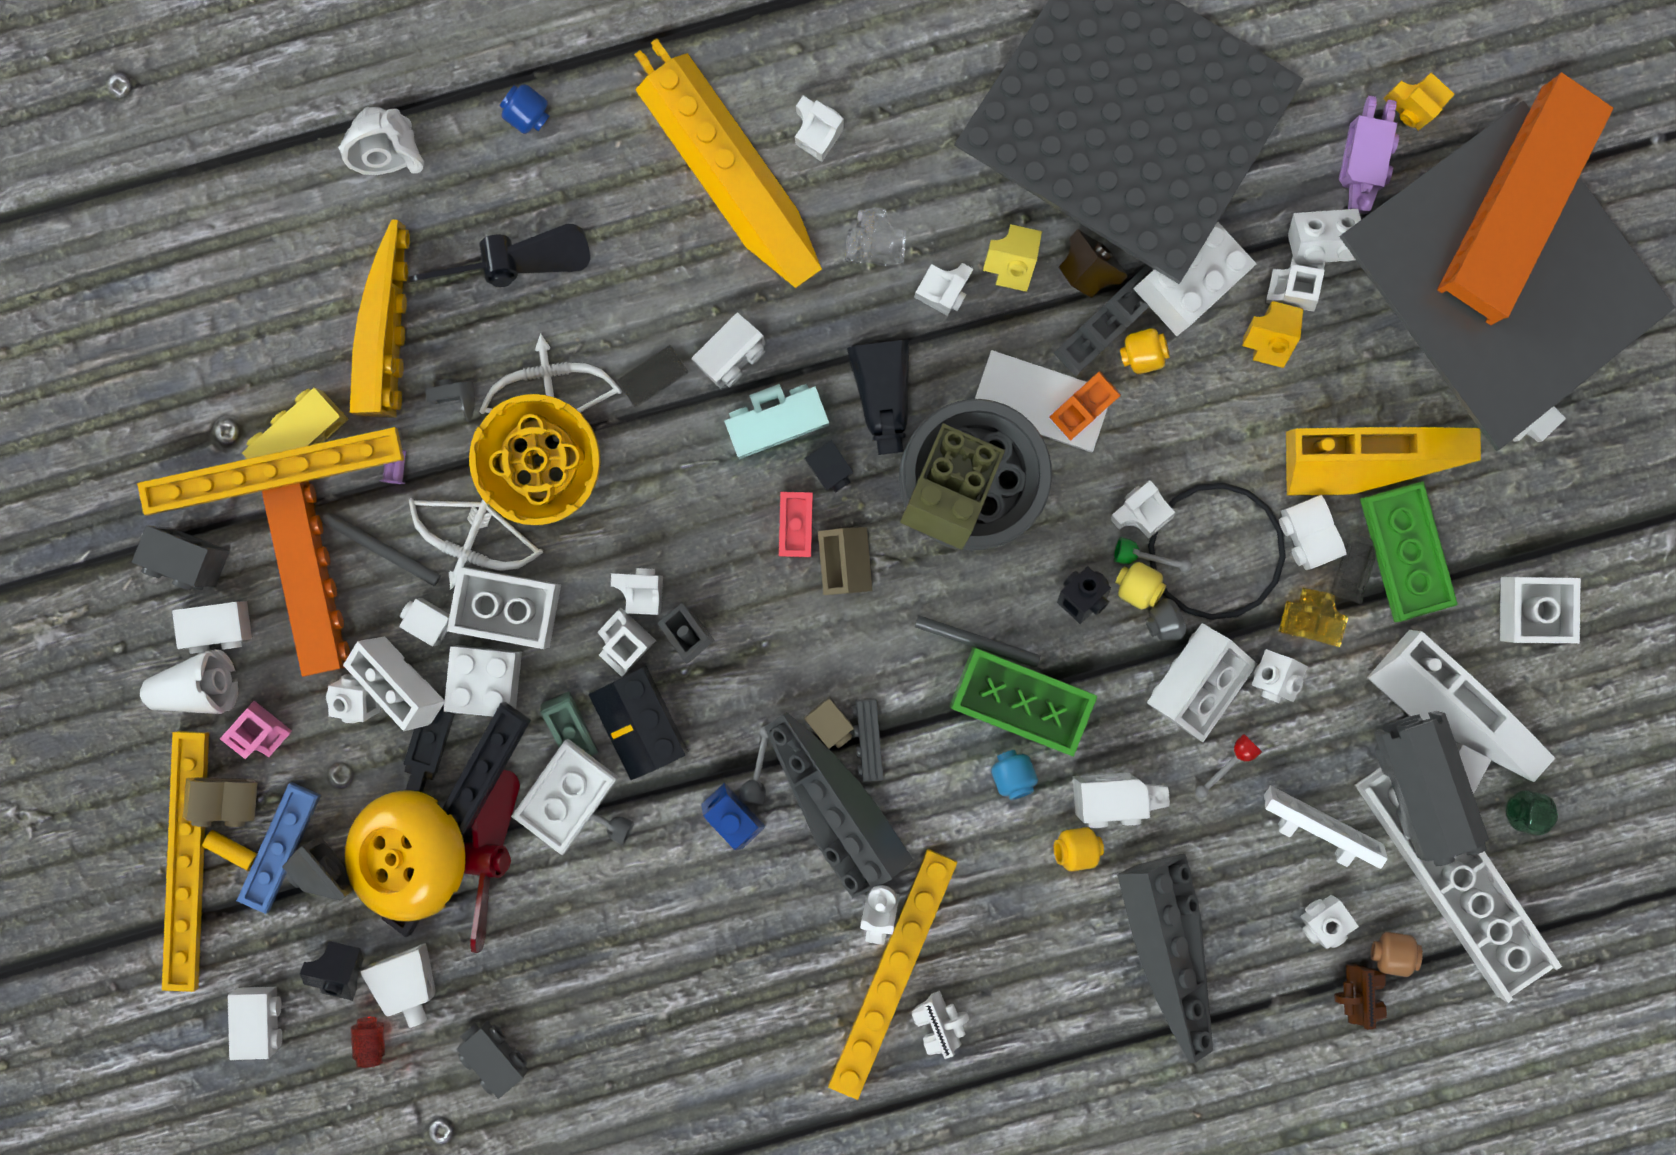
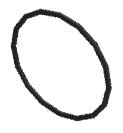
M1223 482L1196 485L1172 498L1168 505L1173 508L1177 502L1197 491L1223 488L1246 495L1265 510L1277 532L1280 557L1273 581L1261 596L1254 602L1234 612L1210 614L1189 608L1165 588L1163 595L1173 600L1182 611L1209 620L1239 617L1261 605L1278 584L1286 558L1283 531L1271 508L1251 491ZM1158 531L1149 540L1148 549L1149 554L1155 555L1154 544ZM1150 561V567L1157 571L1156 562Z

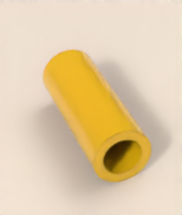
M211 830L202 844V847L246 871L251 869L257 853L215 830Z

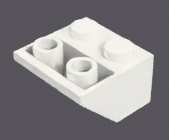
M736 313L691 359L720 389L725 384L730 388L742 376L740 371L748 362L753 365L765 353L764 346L766 342L764 336L739 313Z

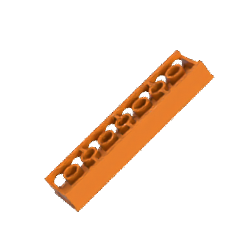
M1562 72L1541 87L1437 289L1439 292L1444 293L1447 291L1487 317L1485 322L1490 326L1509 317L1614 109L1612 106Z

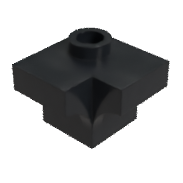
M329 941L324 954L319 959L303 963L300 971L303 984L320 988L322 994L353 1001L357 990L359 972L364 960L361 948Z

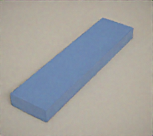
M293 782L288 784L236 901L264 914L270 911L287 873L282 866L297 851L321 797L320 794Z

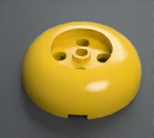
M540 394L516 396L495 406L480 426L477 427L471 441L469 453L472 480L481 498L486 504H489L495 511L500 513L502 517L525 525L550 524L560 521L577 511L592 494L599 477L601 463L596 435L585 417L570 404L555 397ZM550 435H555L559 438V444L555 449L547 446L546 440ZM519 438H523L527 442V449L524 452H518L515 449V442ZM537 454L544 458V462L540 463V466L534 462ZM554 467L560 468L563 472V477L559 481H554L550 477V471ZM523 470L528 471L531 475L530 482L525 485L518 480V475Z
M403 790L388 793L375 799L358 814L347 836L345 866L353 890L369 909L391 920L409 922L435 915L446 907L445 904L453 893L458 891L463 879L465 847L460 829L451 814L447 815L437 804L438 801L425 793ZM409 868L414 869L411 880L407 876Z

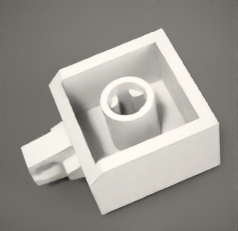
M1129 772L1072 776L1075 815L1083 823H1088L1090 828L1109 826L1108 821H1121V825L1141 824V819L1150 818L1151 810L1169 807L1170 804L1167 786L1144 784Z

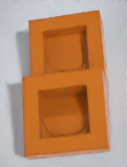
M1099 371L1051 414L1049 418L1071 441L1117 400L1121 394Z

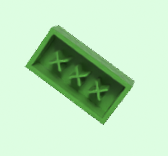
M972 647L950 703V708L1074 757L1097 695Z

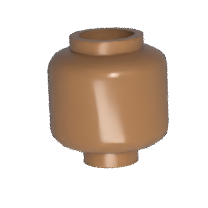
M1384 932L1379 941H1373L1371 960L1377 962V967L1381 973L1409 977L1415 970L1419 971L1421 967L1422 946L1417 945L1416 939L1413 936Z

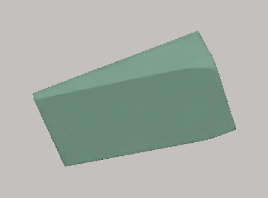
M566 692L541 704L540 713L559 748L566 739H569L590 756L598 753L570 692Z

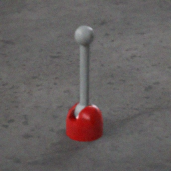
M1245 734L1235 742V756L1204 786L1200 785L1196 788L1195 793L1199 798H1205L1208 795V790L1239 760L1248 762L1256 759L1262 753Z

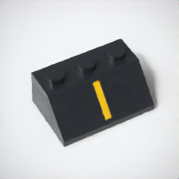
M647 666L588 694L630 780L668 765L686 756L689 752Z

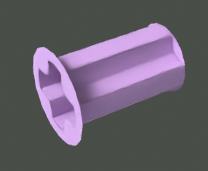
M402 450L404 455L403 461L384 464L383 480L379 481L405 484L402 480L406 451Z

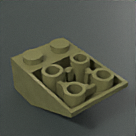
M943 423L900 523L962 550L974 529L1005 450Z

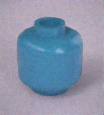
M1015 750L998 755L999 762L992 766L991 774L999 794L1006 797L1009 796L1010 800H1015L1033 793V787L1037 784L1038 777L1030 757L1026 754L1017 755Z

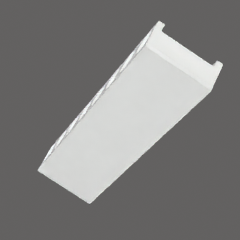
M1380 767L1355 784L1498 998L1500 997L1509 1003L1513 1000V995L1553 968L1558 970L1562 967L1485 851L1476 855H1467L1466 853L1454 857L1455 861L1444 866H1435L1433 860L1424 861L1418 858L1411 839L1403 833L1396 812L1399 803L1390 777L1384 775Z

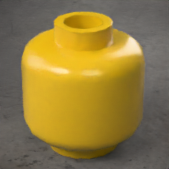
M1154 328L1128 334L1125 338V347L1120 348L1124 367L1131 366L1136 374L1161 369L1165 365V359L1170 358L1164 333L1159 334Z
M1089 827L1065 830L1060 833L1058 840L1054 841V856L1057 863L1069 872L1092 869L1098 865L1100 856L1104 854V844L1101 837H1097L1095 832Z

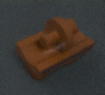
M1356 964L1346 965L1347 981L1343 982L1344 992L1334 994L1335 1002L1344 1004V1014L1348 1015V1023L1361 1025L1367 1030L1376 1029V1022L1387 1018L1386 1005L1383 1001L1375 999V990L1383 989L1386 986L1385 974Z

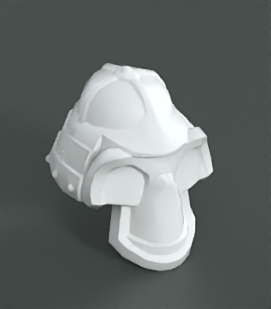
M365 107L353 120L351 127L345 133L344 139L338 147L342 160L347 167L363 175H381L395 172L404 167H408L411 174L419 173L423 170L424 160L419 154L415 143L414 131L411 130L412 123L407 117L400 114L398 109L385 110L380 107Z

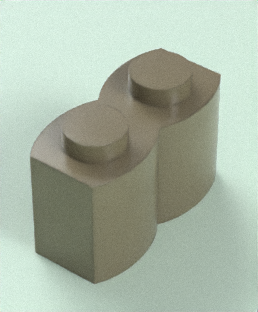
M186 778L183 817L191 821L192 826L209 827L212 825V821H225V826L244 827L245 822L254 821L258 782L253 779Z

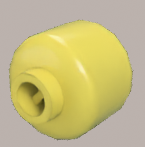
M1136 562L1130 568L1124 566L1115 581L1116 584L1120 585L1118 596L1141 610L1149 606L1155 607L1166 588V585L1163 584V575L1142 562Z

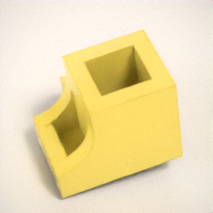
M1010 224L1005 238L990 241L983 271L998 274L996 285L1027 292L1037 262L1042 231Z

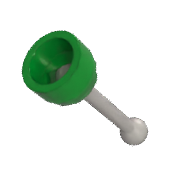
M1123 537L1118 539L1114 551V562L1121 564H1131L1138 558L1179 567L1182 572H1188L1192 568L1191 562L1187 559L1177 561L1140 552L1136 542Z

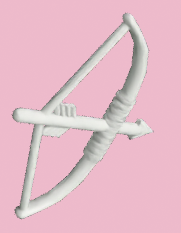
M540 333L535 351H539L541 366L523 368V370L505 375L492 385L479 412L480 414L490 413L492 408L487 407L494 394L506 385L522 379L528 381V379L535 380L542 377L546 395L554 397L551 379L553 375L555 377L557 375L561 376V374L569 375L571 372H579L603 378L613 389L577 408L580 413L616 393L621 394L622 389L602 369L587 363L565 362L563 364L562 362L560 364L556 363V365L549 364L547 350H550L551 347ZM552 435L553 441L559 442V438Z
M409 498L410 511L417 531L428 543L442 550L443 553L445 552L458 558L454 571L449 572L450 590L456 584L458 567H464L468 561L474 565L477 564L481 568L505 571L519 569L543 553L542 549L534 546L491 508L489 504H486L483 499L482 502L414 500ZM416 505L472 507L467 517L472 526L464 546L461 547L448 540L443 541L430 533L419 520ZM494 516L534 553L523 560L503 562L489 559L488 556L480 555L476 551L472 552L471 548L479 528L488 527L491 517Z

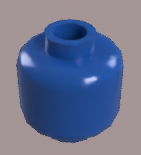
M526 84L519 87L513 85L499 105L503 109L501 113L502 118L523 134L529 133L532 128L539 131L549 117L545 113L548 106L547 100Z

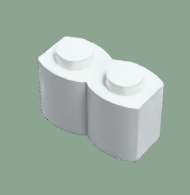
M1322 495L1281 510L1282 518L1279 519V523L1285 536L1290 535L1295 547L1292 548V555L1298 566L1303 565L1305 570H1310L1347 555L1342 538L1334 525L1331 512Z

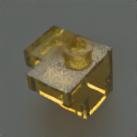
M1302 588L1299 603L1286 601L1278 632L1340 647L1348 616L1337 611L1334 594Z

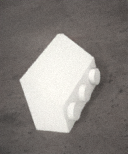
M1202 623L1197 631L1191 635L1188 644L1179 657L1172 662L1170 670L1161 683L1154 688L1152 696L1147 703L1196 739L1204 742L1255 669L1257 663L1232 640Z

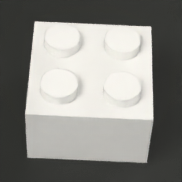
M1501 577L1500 641L1513 643L1580 644L1581 578Z
M463 645L450 646L444 712L493 717L500 703L507 702L516 709L522 652Z

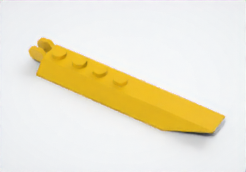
M656 38L651 42L652 49L664 64L654 70L645 53H642L641 50L635 53L636 59L648 75L636 88V92L744 246L793 287L797 288L822 270L798 209L689 54L686 53L671 59Z

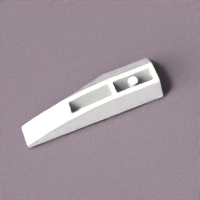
M1409 630L1367 677L1409 716L1420 714V717L1426 720L1430 719L1428 712H1444L1455 742L1463 744L1490 758L1491 761L1531 782H1535L1555 759L1503 704L1422 631Z

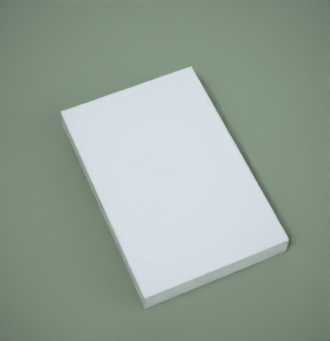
M566 739L511 817L559 854L563 855L619 777L571 740Z

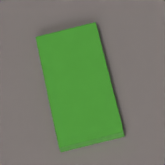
M1424 481L1360 498L1394 622H1402L1458 605Z

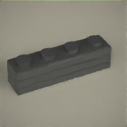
M876 698L856 700V705L852 706L853 717L858 718V725H854L855 737H859L860 745H856L857 757H861L862 765H858L859 777H863V782L883 780Z

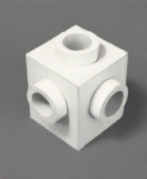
M1266 649L1260 664L1255 669L1251 685L1263 690L1262 697L1276 703H1280L1281 698L1294 702L1296 695L1303 687V678L1308 666Z
M352 674L343 675L341 679L328 685L326 701L328 703L329 717L341 718L345 723L364 722L380 713V705Z
M1333 895L1328 896L1323 901L1318 899L1310 903L1305 908L1306 913L1300 916L1306 925L1302 930L1312 944L1318 942L1326 949L1340 946L1348 939L1347 935L1359 927L1342 902Z

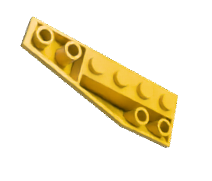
M391 219L377 250L365 284L357 316L352 352L350 413L357 416L396 418L397 410H400L402 406V393L398 391V378L403 376L404 363L403 359L399 358L400 346H403L405 343V328L401 326V314H405L407 308V298L402 293L403 281H407L408 264L404 262L405 249L409 248L410 234L406 226L399 220Z
M1357 427L1295 428L1286 431L1287 496L1352 495L1480 461V428Z

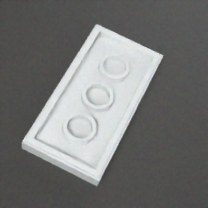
M993 350L990 351L975 399L996 401L1017 410L1031 421L1043 437L1091 453L1094 451L1108 409L1106 408L1070 441L1049 416L1087 382Z

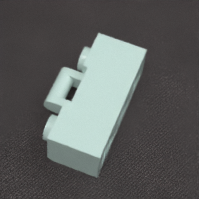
M780 384L749 395L754 410L748 411V408L744 407L729 413L730 419L724 422L738 458H745L829 426V421L816 386L810 389L807 384L798 386L789 391L791 396L785 398ZM776 398L779 399V405L762 411L761 404Z

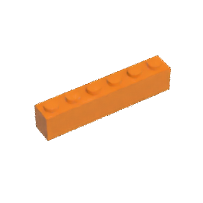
M309 481L264 490L262 495L301 675L304 677L345 668L343 664L350 654V648L346 641L343 642L341 629L344 628V620L341 611L336 610L334 597L337 596V588L333 578H329L327 566L330 565V556L327 548L322 546L320 534H323V524L320 516L316 515L313 504L317 500L315 488L311 483L309 484Z

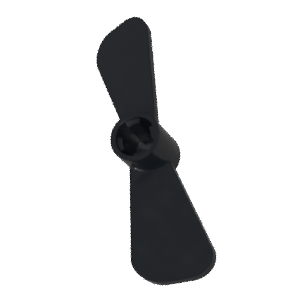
M575 224L559 226L513 245L508 236L496 234L487 236L480 241L481 263L422 273L407 277L409 284H416L484 270L487 283L495 287H506L517 278L518 273L581 271L590 262V251L585 232Z

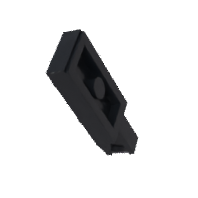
M441 707L431 724L413 730L404 760V765H406L404 772L410 774L406 790L423 793L427 779L433 780L438 772L455 715L453 712H444V707Z

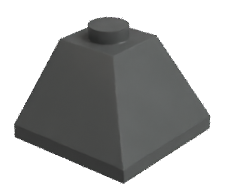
M321 837L301 846L282 866L287 872L285 874L287 880L294 887H300L303 892L339 901L354 892L347 876L345 864Z

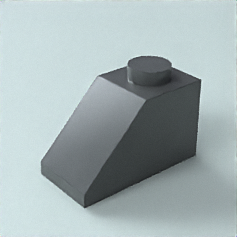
M683 603L679 604L657 623L686 664L691 662L715 641L703 623Z

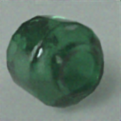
M1523 790L1511 797L1506 805L1505 812L1510 825L1520 832L1544 835L1554 827L1558 820L1556 804L1552 798L1545 794Z

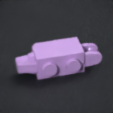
M1374 96L1367 97L1362 116L1359 115L1350 123L1339 176L1342 186L1349 188L1348 209H1358L1359 213L1363 214L1371 211L1377 192L1389 184L1393 172V167L1389 165L1391 153H1395L1399 142V134H1395L1397 123L1394 122L1397 102L1388 100L1383 109L1382 120L1375 119L1377 98Z

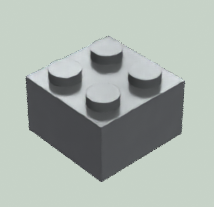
M146 525L132 563L142 566L141 572L155 578H161V576L172 578V584L186 590H191L192 588L203 590L204 587L217 585L230 550L171 527Z

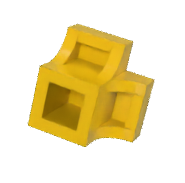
M1430 73L1415 85L1407 84L1401 80L1383 99L1386 102L1388 100L1396 101V111L1400 114L1402 122L1419 131L1443 110L1442 108L1455 94L1433 73Z
M1272 301L1264 316L1253 317L1243 336L1242 346L1254 349V361L1281 368L1285 367L1301 338L1303 309Z

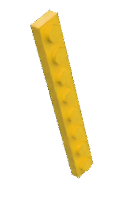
M393 427L137 483L144 515H154L403 461L404 455L398 428Z
M172 732L162 991L194 992L199 988L204 847H202V844L205 840V827L192 826L191 821L183 817L186 778H207L209 732Z
M930 849L926 850L894 926L893 935L891 934L828 1083V1088L856 1100L859 1099L956 868V860Z

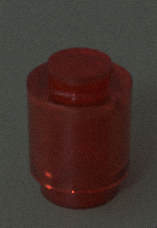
M376 1017L357 1019V1024L351 1026L352 1059L356 1060L357 1067L368 1068L383 1063L382 1057L385 1056L384 1023L377 1022Z

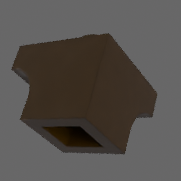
M1079 229L1069 238L1071 242L1070 252L1058 268L1072 287L1092 298L1102 287L1109 284L1120 285L1127 278V273L1105 245Z

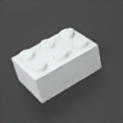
M1217 222L1180 284L1154 269L1133 289L1169 329L1178 336L1247 274L1256 263L1224 227Z
M458 567L447 632L540 649L550 648L561 584L469 567Z

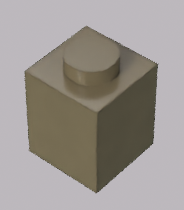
M830 696L804 717L828 749L834 744L837 748H840L853 737L850 733L854 729L853 724Z

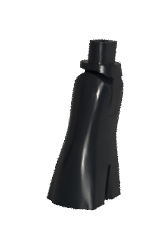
M909 340L848 347L847 352L862 403L865 422L871 434L874 435L872 441H877L878 455L904 452L902 438L906 437L903 432L908 421Z

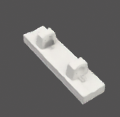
M1271 785L1265 792V809L1282 817L1278 823L1280 833L1291 837L1298 827L1309 831L1337 846L1338 848L1335 852L1336 862L1346 867L1351 864L1356 856L1380 869L1388 858L1383 843Z

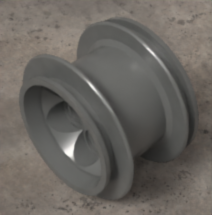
M967 399L938 409L918 426L901 458L899 488L905 508L940 428L944 423L987 443L996 441L1005 450L986 496L994 501L995 511L990 516L983 515L982 513L979 514L974 529L962 550L972 551L994 548L1016 539L1027 531L1040 516L1050 493L1052 466L1047 446L1041 434L1023 414L1005 404L992 400ZM1007 471L1014 475L1015 485L1012 489L1007 490L1000 486L998 478L1002 472ZM929 536V537L932 538L934 541H936V542H938V543H940V544H942V545H945V546H948V547H951V548H955V549H959V548H956V547H954V546H952V545H949V544H947V543H945V542H943V541H940V540H938V539H936V538H933V537Z

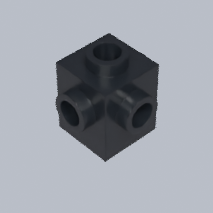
M1087 566L1081 573L1074 571L1063 583L1065 587L1061 590L1057 601L1067 613L1081 624L1092 613L1097 616L1109 604L1107 598L1111 587L1103 574L1098 571L1094 572Z

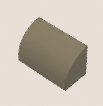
M867 527L818 531L823 595L873 591Z

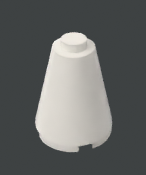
M215 649L206 650L147 678L140 689V697L142 702L151 710L222 714L234 708L239 688L238 681L232 682L230 672L235 671L232 661L223 651Z

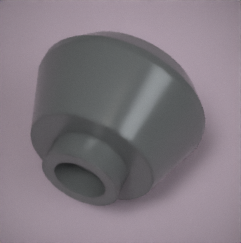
M1162 599L1149 611V618L1145 619L1151 636H1158L1160 640H1181L1186 633L1183 616L1173 600Z

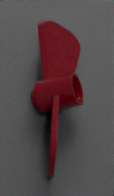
M503 770L472 826L473 842L464 844V874L480 876L470 948L473 953L481 952L485 943L490 877L501 878L511 864V857L503 844L520 789V782L518 777L508 770Z

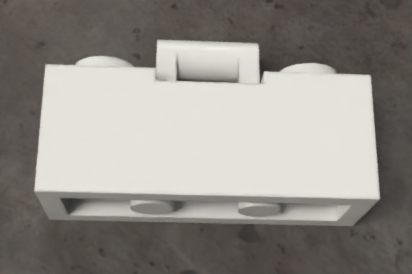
M385 636L357 641L343 664L403 731L428 726L445 703V700L409 663L407 664L404 661V656Z

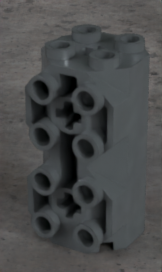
M1433 711L1428 712L1430 719L1423 720L1420 714L1386 724L1383 726L1384 731L1377 730L1374 732L1377 740L1375 752L1383 774L1390 777L1399 803L1396 812L1403 833L1411 839L1417 857L1424 861L1433 860L1435 866H1444L1455 861L1454 857L1464 853L1476 855L1487 850L1485 842L1489 838L1446 714Z

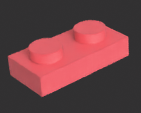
M780 492V557H811L813 493Z

